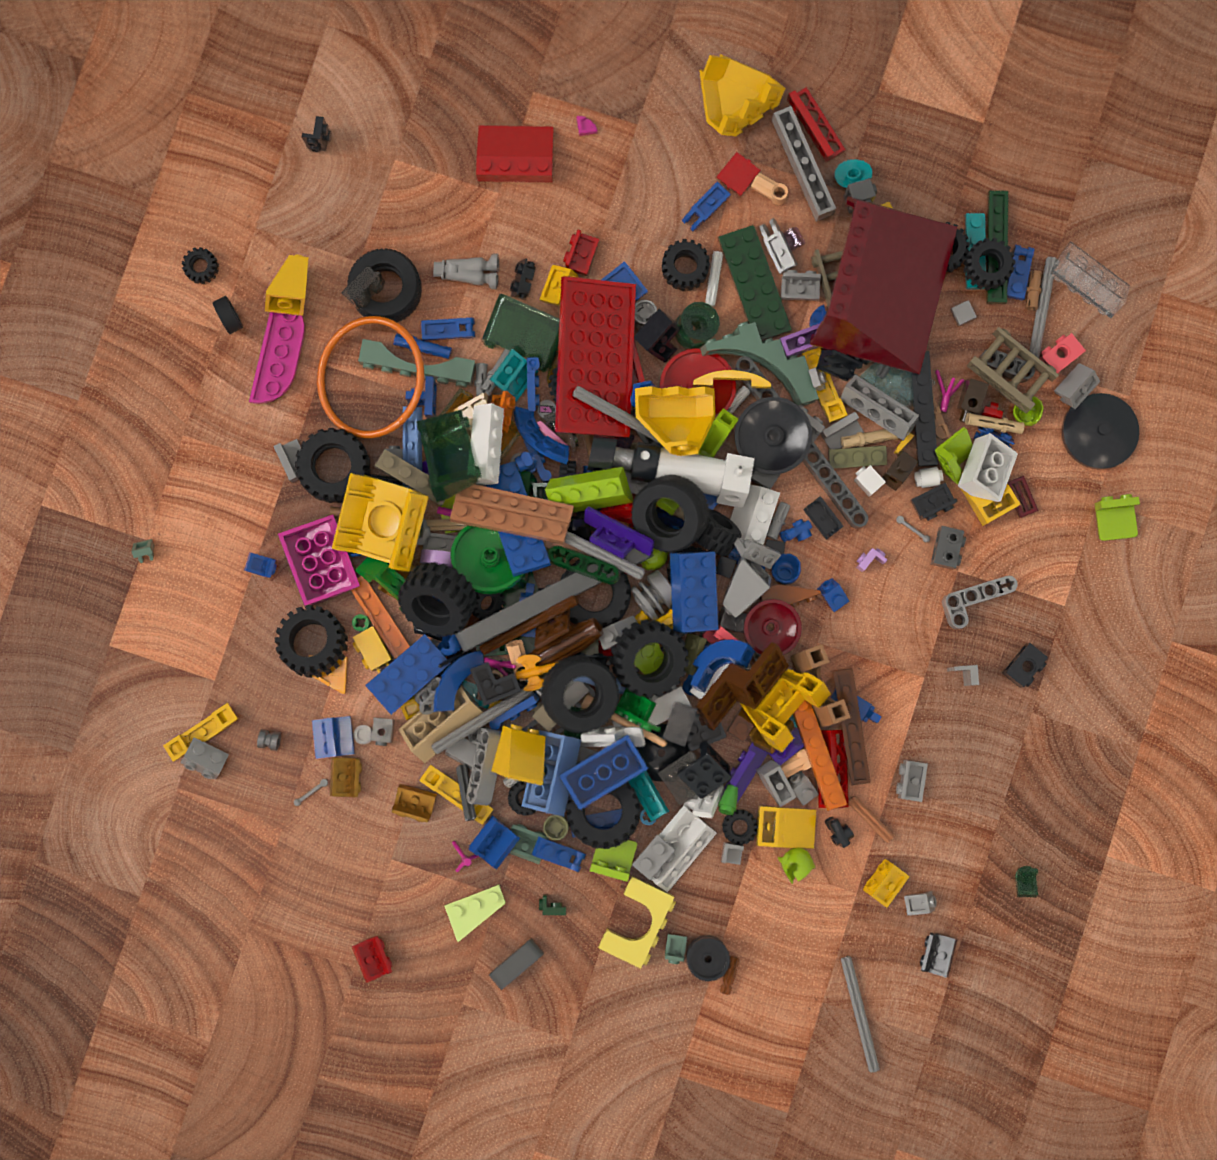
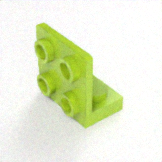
M965 427L954 433L953 436L935 449L944 474L957 485L962 476V469L959 465L969 457L973 446Z
M627 840L618 847L596 849L590 871L628 882L637 842Z

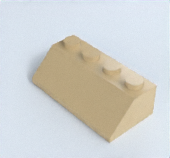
M461 685L455 696L453 711L433 712L428 715L422 714L419 711L398 730L411 752L426 763L436 754L432 749L434 743L481 715L483 711L475 699Z

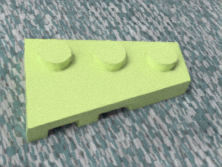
M500 885L444 905L457 942L506 903Z

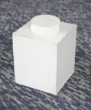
M871 465L868 468L863 466L855 473L857 477L854 481L868 497L885 483Z

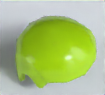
M1033 396L1032 402L1035 405L1027 413L1015 405L1013 410L1015 421L1024 422V426H1033L1038 423L1042 418L1044 409L1042 401Z

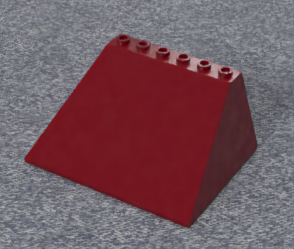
M847 196L845 206H850L853 209L849 231L828 312L815 334L811 335L809 345L827 350L834 349L849 356L919 375L957 226Z

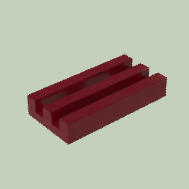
M1024 476L1007 483L1015 494L1012 484L1014 485L1024 508V513L1020 505L1015 508L1019 518L1039 511ZM1019 481L1021 482L1027 499L1030 503V506L1032 508L1031 510H1029L1025 498L1021 492V489L1018 484Z

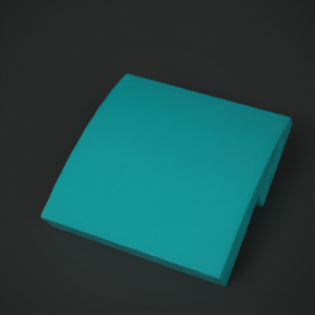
M511 349L489 380L502 392L508 391L516 398L515 402L518 401L527 388V360L514 349Z

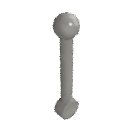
M898 516L896 518V522L898 524L902 523L903 525H905L918 536L923 538V541L925 543H928L930 541V537L928 535L922 534L917 529L908 524L906 521H904L903 516Z
M322 779L319 785L301 798L295 799L294 805L300 806L301 802L322 786H327L328 781Z

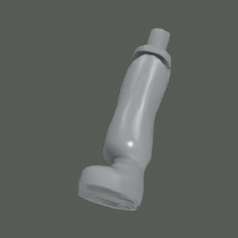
M492 254L488 261L481 257L434 262V277L479 286L487 283L494 290H497L498 273L494 272H499V254ZM483 271H492V273L484 274Z

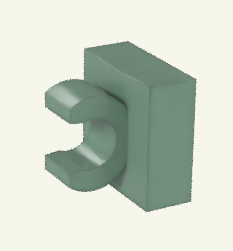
M152 539L134 543L131 551L133 557H138L139 562L143 563V556L148 555L152 561L154 558V543Z

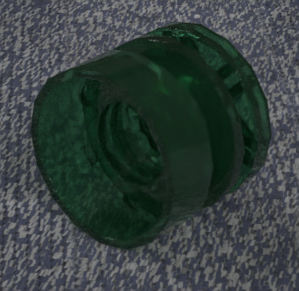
M704 302L689 304L675 320L681 327L675 338L678 343L688 349L703 347L705 341L712 339L718 332L720 320L716 310Z

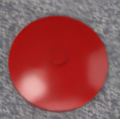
M699 348L688 349L678 353L667 363L660 378L659 388L676 386L688 389L696 388L693 385V381L712 372L732 369L726 360L718 354L702 356ZM713 379V387L710 388H714L715 419L723 408L727 411L730 408L736 393V380Z

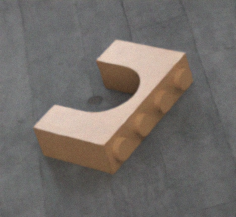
M823 644L790 656L796 673H810L822 681L820 674L821 666L829 663ZM829 696L820 708L812 705L820 728L851 718L844 699L834 701Z

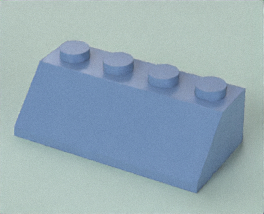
M539 730V734L545 736L543 785L527 782L521 806L564 816L569 792L559 775L576 766L581 739Z

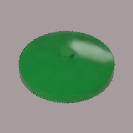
M467 525L456 536L451 548L452 567L457 569L459 574L466 576V580L471 582L472 589L476 592L484 594L500 593L516 585L524 574L513 577L498 531Z

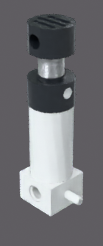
M594 434L587 468L589 471L624 467L625 470L632 472L631 480L649 483L664 475H679L693 481L703 493L717 496L716 503L739 508L744 506L749 494L754 458L727 453L725 460L698 454L678 456L670 454L661 446L638 442L635 450L617 447V438Z

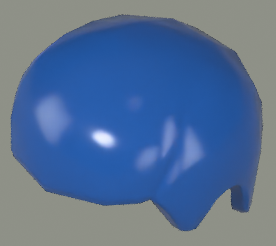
M781 554L772 566L773 578L784 585L794 583L800 576L801 562L792 554Z
M455 634L442 637L443 640L437 646V649L444 656H452L462 648Z

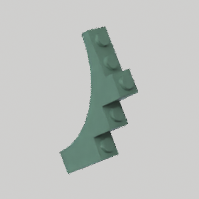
M748 322L740 323L732 334L722 337L723 339L717 341L716 338L707 340L700 349L702 356L732 354L750 357L753 361L771 371L782 382L793 402L797 405H809L819 399L817 391L812 384L805 356L798 357L793 355L786 358L781 340L773 341V338L761 341L755 322L751 324Z

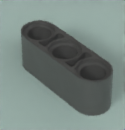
M996 350L991 356L993 362H987V366L992 370H996L1008 354ZM1015 357L1010 364V369H1006L1002 376L1013 379L1027 361ZM1034 366L1028 372V376L1022 379V383L1033 377L1035 374Z
M531 938L489 974V977L502 990L544 953Z

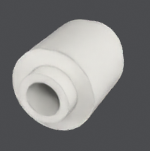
M931 467L914 472L916 487L939 486L940 481H943L942 470H938V467Z

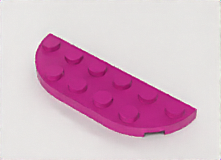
M270 312L250 394V403L264 404L272 402L284 395L292 385L305 337L303 316Z

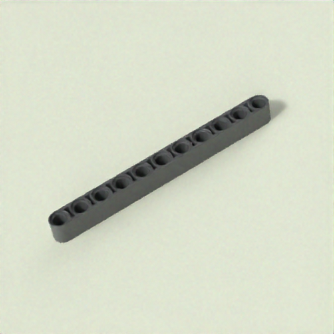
M743 356L738 359L735 365L736 371L749 372L766 379L750 357ZM745 362L749 365V369L746 371L741 370L739 364ZM742 380L756 400L763 399V393H769L772 397H779L772 386L771 389L752 388L750 380ZM812 441L809 453L802 462L850 526L855 529L865 526L868 522L867 513ZM808 454H815L817 456V462H810L808 459ZM820 469H826L829 476L827 478L821 477L819 474ZM832 484H837L840 487L839 493L832 492ZM844 499H848L851 502L850 509L843 507L842 502ZM855 515L862 516V524L855 523Z
M633 548L624 557V560L638 565L654 555L652 553L648 556ZM592 564L588 566L587 571L593 573L597 571L598 566ZM613 571L610 574L606 573L608 578L615 576ZM574 573L458 632L455 636L463 651H469L549 609L572 595L577 596L602 582Z

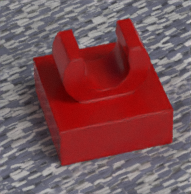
M991 401L990 406H985L980 415L1002 419L1003 411L997 410L999 404Z

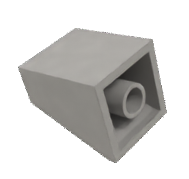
M740 557L724 595L723 609L729 615L732 614L736 618L770 588L772 577L759 564Z

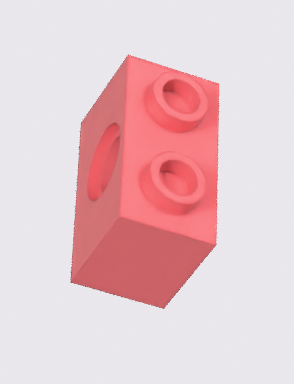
M1071 333L1067 337L1063 335L1057 339L1055 347L1051 348L1049 346L1043 350L1040 360L1046 365L1053 366L1056 369V373H1059L1086 350ZM1057 350L1063 351L1064 358H1060L1057 355Z

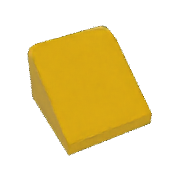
M415 695L400 707L406 720L411 719L420 711V705L415 701Z

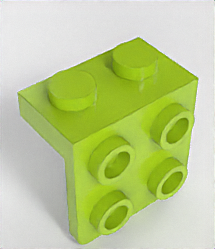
M1132 494L1121 495L1120 499H1113V496L1102 497L1101 501L1095 503L1098 535L1101 541L1134 538L1138 535L1134 507L1140 504L1139 497H1132Z

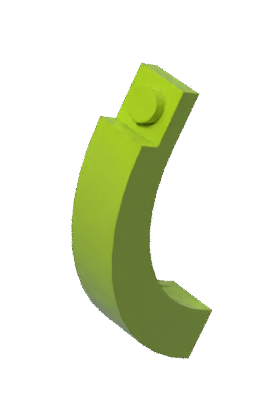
M723 408L712 423L698 455L714 458L736 425L738 418ZM660 498L656 504L671 515L679 508L675 501L668 498Z

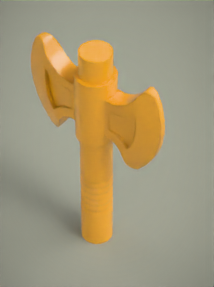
M533 654L518 657L516 662L523 665L525 669L516 672L517 679L528 678L524 691L540 689L543 686L544 678H540L539 675L547 673L555 663L536 666L541 657Z

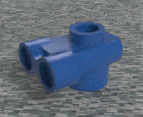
M525 451L520 456L514 458L520 472L526 470L532 472V474L535 473L536 466L534 464L537 463L533 452Z
M803 519L792 523V528L780 532L783 542L790 541L795 537L800 542L812 536L810 531L812 525L809 520L803 521Z

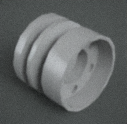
M656 569L647 576L650 584L648 587L641 581L638 583L643 591L640 592L635 586L631 588L639 607L653 620L658 619L654 612L656 609L661 615H664L661 605L665 604L668 608L672 609L671 585L659 570Z

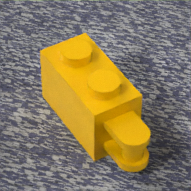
M374 626L353 637L355 642L352 644L357 653L361 652L364 659H362V662L367 670L370 668L371 671L377 670L380 673L381 667L384 665L388 666L393 661L391 654Z

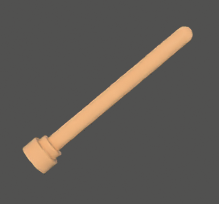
M588 694L581 708L586 709L593 702L594 697ZM616 713L611 716V720L624 727H640ZM643 729L646 739L662 747L667 745L665 739Z

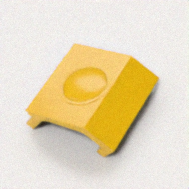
M350 473L332 548L390 563L389 568L409 572L429 496L417 490L371 476Z

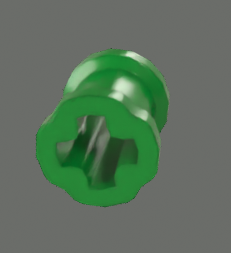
M358 614L352 619V626L356 631L363 632L371 627V621L367 616ZM359 619L366 620L364 622V628L361 626L358 627V625L360 624Z

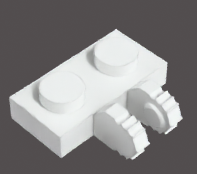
M721 785L703 799H700L690 790L687 795L689 799H685L683 805L693 810V814L696 817L713 818L725 790L724 786Z

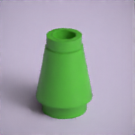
M727 785L718 804L719 812L726 815L734 814V811L737 810L738 787Z

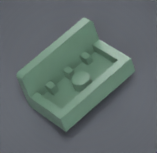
M513 824L511 831L520 839L509 854L540 864L541 858L531 854L539 836L545 839L549 838L542 832H533L523 825Z

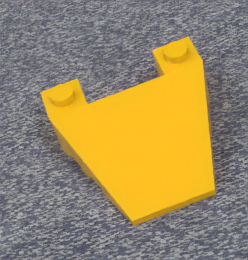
M787 669L755 710L743 704L741 706L766 742L782 753L794 739L788 728L784 725L804 700L820 708L831 693L823 681L810 673L804 672L801 674Z

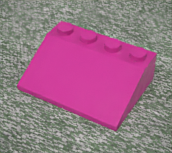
M334 515L278 534L305 608L306 605L314 606L360 587L348 553L332 548L337 528Z

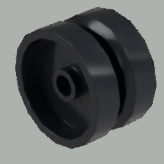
M702 935L695 938L689 944L686 952L687 966L692 975L699 980L706 982L716 981L728 970L730 963L729 952L724 943L715 936ZM709 955L712 957L708 962H705V956Z

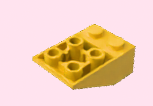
M1008 484L1000 502L974 497L961 489L982 526L1021 505Z
M758 806L757 846L814 849L815 809Z

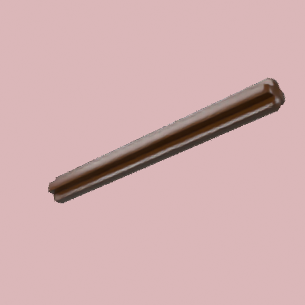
M572 595L480 645L482 654L490 653L578 605L577 597Z

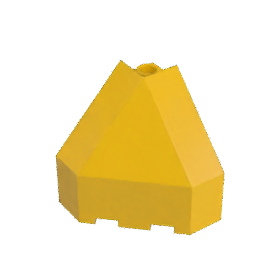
M722 54L720 56L710 55L705 69H699L706 122L721 135L736 137L742 133L741 129L748 124L752 125L763 117L762 114L776 108L785 91V87L770 75Z
M653 386L635 388L636 418L670 454L678 456L698 454L715 419L714 388L705 386L689 389L679 386L662 389Z

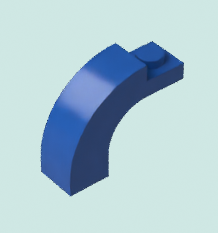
M722 640L708 646L698 655L693 663L698 670L692 677L691 685L698 691L705 693L714 673L720 667L733 663L747 668L755 650L749 644L738 640Z

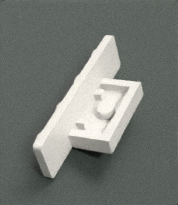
M607 726L588 733L574 732L575 738L581 739L580 746L607 747L626 735L629 736L635 747L645 745L643 728Z

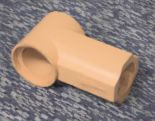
M761 173L756 176L751 185L752 189L771 199L775 205H783L788 199L787 186L777 183ZM781 191L784 193V196L778 198L775 196V193Z
M517 639L506 644L511 664L516 665V668L513 669L515 677L518 668L524 667L517 663L516 659L526 655L523 641Z
M805 748L798 751L780 766L786 778L801 770L804 771L811 768Z

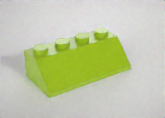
M624 467L550 479L545 488L549 501L574 506L573 513L585 511L587 507L598 509L633 503L634 501Z

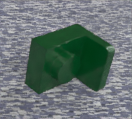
M543 894V899H539V911H543V915L567 914V906H562V902H551V906H547V894Z

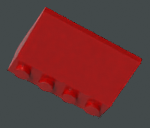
M479 125L476 156L477 181L553 183L554 126Z

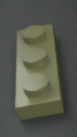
M886 445L828 449L829 463L833 469L887 465Z

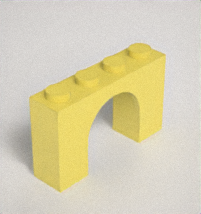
M631 876L624 895L644 904L649 909L652 915L651 927L646 934L633 939L626 938L607 928L598 948L641 969L642 965H647L651 956L648 954L651 947L655 948L659 937L656 935L659 929H664L668 920L665 916L668 911L672 912L676 901L673 900L674 895L635 876Z

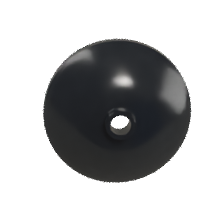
M658 724L656 726L660 727L659 732L653 729L651 732L663 738L667 724ZM644 737L645 745L635 747L648 769L646 771L653 781L665 782L678 777V772L688 765L690 758L687 743L685 746L666 740L667 745L662 747ZM660 749L665 750L663 757L658 755Z

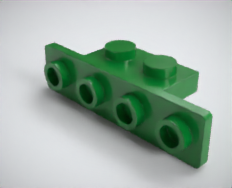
M626 688L614 713L622 717L627 715L628 721L637 725L641 723L640 727L649 732L652 729L658 732L660 730V727L648 721L657 703L644 696H637Z

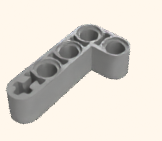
M1004 576L944 596L942 606L949 626L953 629L964 628L969 621L965 607L1014 592L1018 586L1017 580L1013 576ZM1010 583L1009 587L1002 589L998 587L999 585ZM987 585L993 589L991 596L985 593ZM968 591L974 594L975 598L973 601L967 599L966 594ZM949 597L955 598V607H951L948 604ZM956 615H959L962 618V624L960 626L955 624L954 617Z
M481 727L468 735L469 741L477 744L466 795L469 804L488 806L492 801L497 773L491 770L501 736V731Z

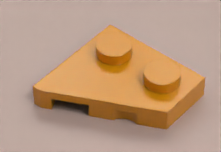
M345 657L343 661L339 659L337 663L340 666L337 669L332 666L330 668L332 673L327 675L325 672H321L322 677L319 678L312 675L313 678L342 694H346L348 657Z

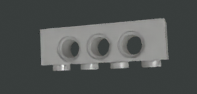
M854 375L846 384L841 395L842 402L903 441L913 430L919 417L918 414L857 375Z

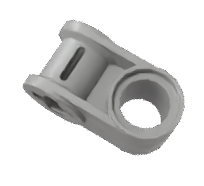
M439 677L433 678L415 694V701L420 705L419 710L422 714L428 715L434 712L435 691L441 680Z

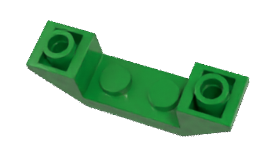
M367 557L355 571L369 583L374 579L398 600V592L406 579L394 569L389 568V564Z

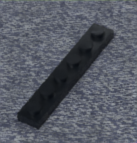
M926 351L920 374L911 373L913 412L919 415L915 424L918 467L938 465V458L935 453L937 443L930 353Z

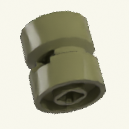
M555 814L550 815L543 825L544 834L551 840L564 838L569 830L566 817Z

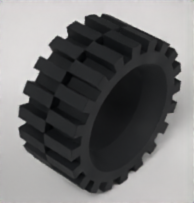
M306 605V610L298 607L296 608L298 612L296 614L290 611L287 614L290 618L287 621L283 618L280 621L283 627H277L276 629L279 637H275V643L278 645L275 648L276 652L280 655L279 658L292 671L301 676L305 675L307 678H312V675H315L317 678L322 677L321 672H325L327 675L332 673L330 668L333 666L337 669L340 666L337 661L339 659L343 661L345 658L342 652L348 650V646L345 644V641H348V637L344 633L346 632L344 627L331 612L319 606H316V609H314L312 605ZM317 624L323 626L327 632V642L321 652L311 657L297 655L294 649V639L297 633L307 625Z

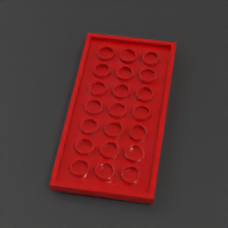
M568 276L561 277L555 432L630 438L629 426L575 398L573 392L577 386H580L631 414L630 397L632 395L636 284Z

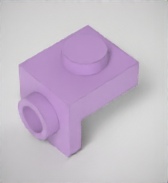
M872 548L867 554L862 553L857 560L859 564L856 568L861 572L865 571L874 558L881 564H884L887 561L886 555L880 549L876 548L875 550Z

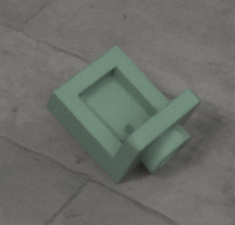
M667 934L664 958L668 960V963L680 964V961L684 962L687 936Z

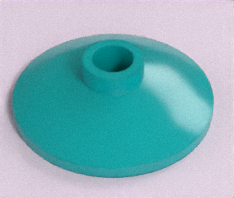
M858 159L844 161L835 170L836 182L845 188L849 184L869 178L872 179L873 175L871 166L867 162Z

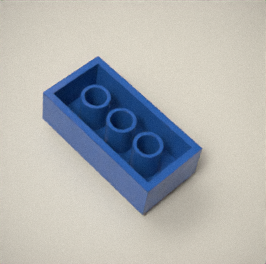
M715 552L670 553L673 630L681 633L718 630Z
M424 634L365 686L392 715L449 664L441 668L438 667L440 663L447 659Z
M626 735L560 774L559 777L577 808L581 810L648 768L631 739Z

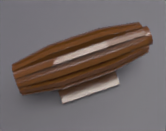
M569 609L536 627L535 649L529 654L541 657L536 666L556 663L569 656L572 657L589 647L603 635V629L596 618L571 626Z

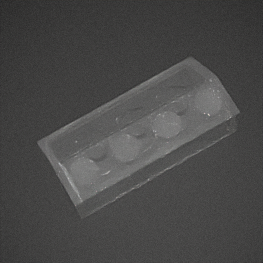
M1071 241L1067 244L1051 270V275L1056 281L1064 283L1071 292L1080 295L1087 304H1092L1102 315L1112 318L1126 303L1130 285Z

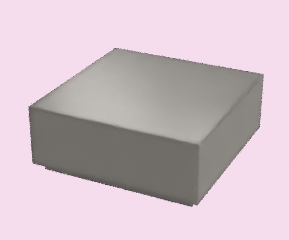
M969 300L950 309L958 326L977 317Z

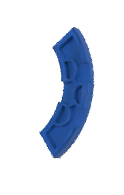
M515 407L514 420L517 429L526 442L544 456L567 464L569 460V446L561 444L549 436H544L539 430L540 427L535 420L534 411Z
M481 651L461 656L447 667L442 674L438 687H436L434 712L454 710L457 690L463 680L472 674L470 668L484 663Z

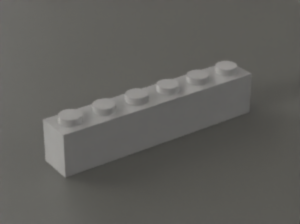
M789 106L775 112L772 117V123L815 221L817 222L834 215L836 207L792 107Z

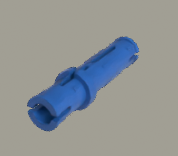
M396 333L394 345L412 351L403 336ZM413 336L420 352L449 360L452 351L451 347L423 341Z

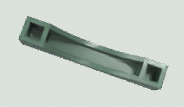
M362 340L358 361L363 365V368L374 370L375 367L380 368L385 373L391 374L395 371L400 372V375L405 377L417 376L416 364L396 357L387 350L382 342ZM455 357L444 363L424 365V380H426V376H432L434 379H437L438 383L448 384V382L456 383L458 387L467 388V385L472 386L476 362L475 360Z

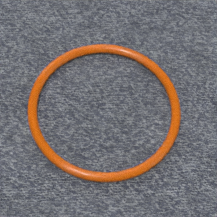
M381 316L361 317L340 328L327 343L318 366V395L326 415L339 429H344L349 434L352 433L358 438L382 437L398 429L414 412L423 390L424 363L419 346L413 336L402 325ZM365 324L385 325L401 334L413 352L417 370L414 394L406 410L390 425L373 431L354 429L342 422L332 410L325 391V369L333 348L346 333Z

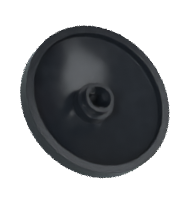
M1105 393L1091 394L1076 409L1070 407L1062 423V440L1067 452L1079 464L1091 469H1109L1126 461L1134 452L1139 440V423L1132 408L1122 399Z
M767 397L755 401L740 415L735 428V444L740 456L754 458V470L765 474H782L796 468L806 458L812 444V427L806 413L797 404L781 397Z

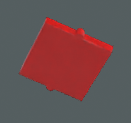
M736 152L716 178L725 184L727 189H731L741 197L761 170L753 165L750 159L747 160Z

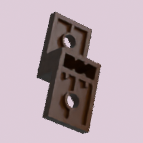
M771 642L764 649L758 660L753 663L749 671L733 663H730L722 671L719 678L711 685L707 693L695 706L708 728L714 731L737 701L753 710L758 707L789 667L778 644Z

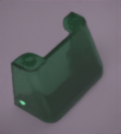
M499 294L483 334L482 342H484V346L490 349L495 347H502L508 351L514 349L526 359L527 357H539L540 368L538 370L551 372L558 358L560 319L507 295Z
M462 410L416 421L429 470L430 488L437 503L445 501L479 482V478L482 475L480 467L475 465L467 428H470L468 416L464 417Z

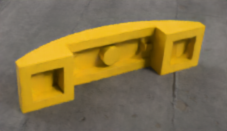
M820 347L802 353V356L806 358L809 370L817 367L821 354ZM824 372L827 381L824 383L826 389L816 391L819 403L829 423L847 417L848 414L841 398L837 394L830 374Z
M736 370L712 372L693 381L694 387H713V379L752 381V388L771 389V383L766 379L749 372Z
M226 703L183 734L164 744L163 747L174 762L185 755L193 738L207 742L237 721L238 717L229 703Z
M430 764L419 781L463 810L459 783ZM474 804L475 820L483 825L494 809L489 805Z

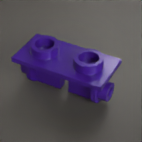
M798 728L791 732L794 739L782 753L777 749L773 754L769 753L778 765L781 766L804 747Z

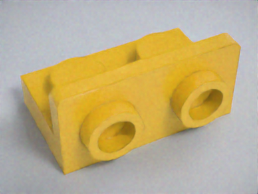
M552 265L539 300L543 303L560 307L561 277L579 278V275L572 269Z
M884 859L878 865L872 877L866 882L863 891L888 908L910 876L890 861Z

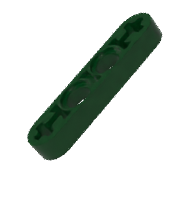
M553 546L548 551L551 563L561 568L610 585L617 583L620 578L617 567L561 546ZM558 552H560L562 557H557L555 559L554 554H558ZM579 558L580 563L577 566H571V559ZM596 564L598 569L591 573L587 571L588 566ZM613 571L615 576L608 578L606 573L610 574Z

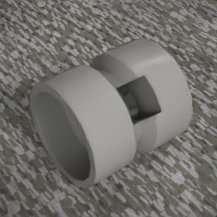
M640 300L635 304L634 325L637 328H642L651 318L652 314L657 311L653 302Z

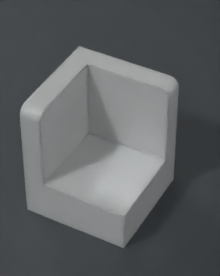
M724 842L721 862L740 865L744 846Z

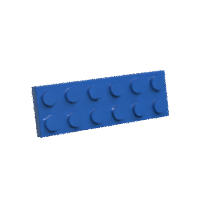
M515 461L500 465L498 484L482 485L527 496ZM498 531L513 577L551 566L543 540Z

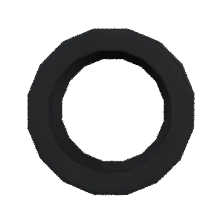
M223 296L213 302L215 311L229 334L243 328L242 322L227 296Z

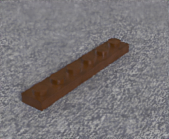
M853 668L835 670L833 674L838 701L844 699L851 717L841 721L851 786L871 783Z

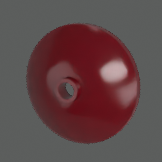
M768 599L757 603L750 609L744 621L745 639L755 652L762 655L764 649L771 642L778 644L782 654L785 655L797 645L801 637L802 624L799 614L790 604L782 600ZM773 624V629L769 631L767 626Z

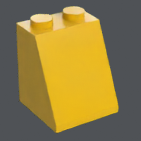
M302 255L288 256L266 290L265 312L303 316L309 257Z
M511 724L510 727L503 726L491 771L506 778L543 785L545 736L540 735L539 730L528 728L527 731H524L522 726Z

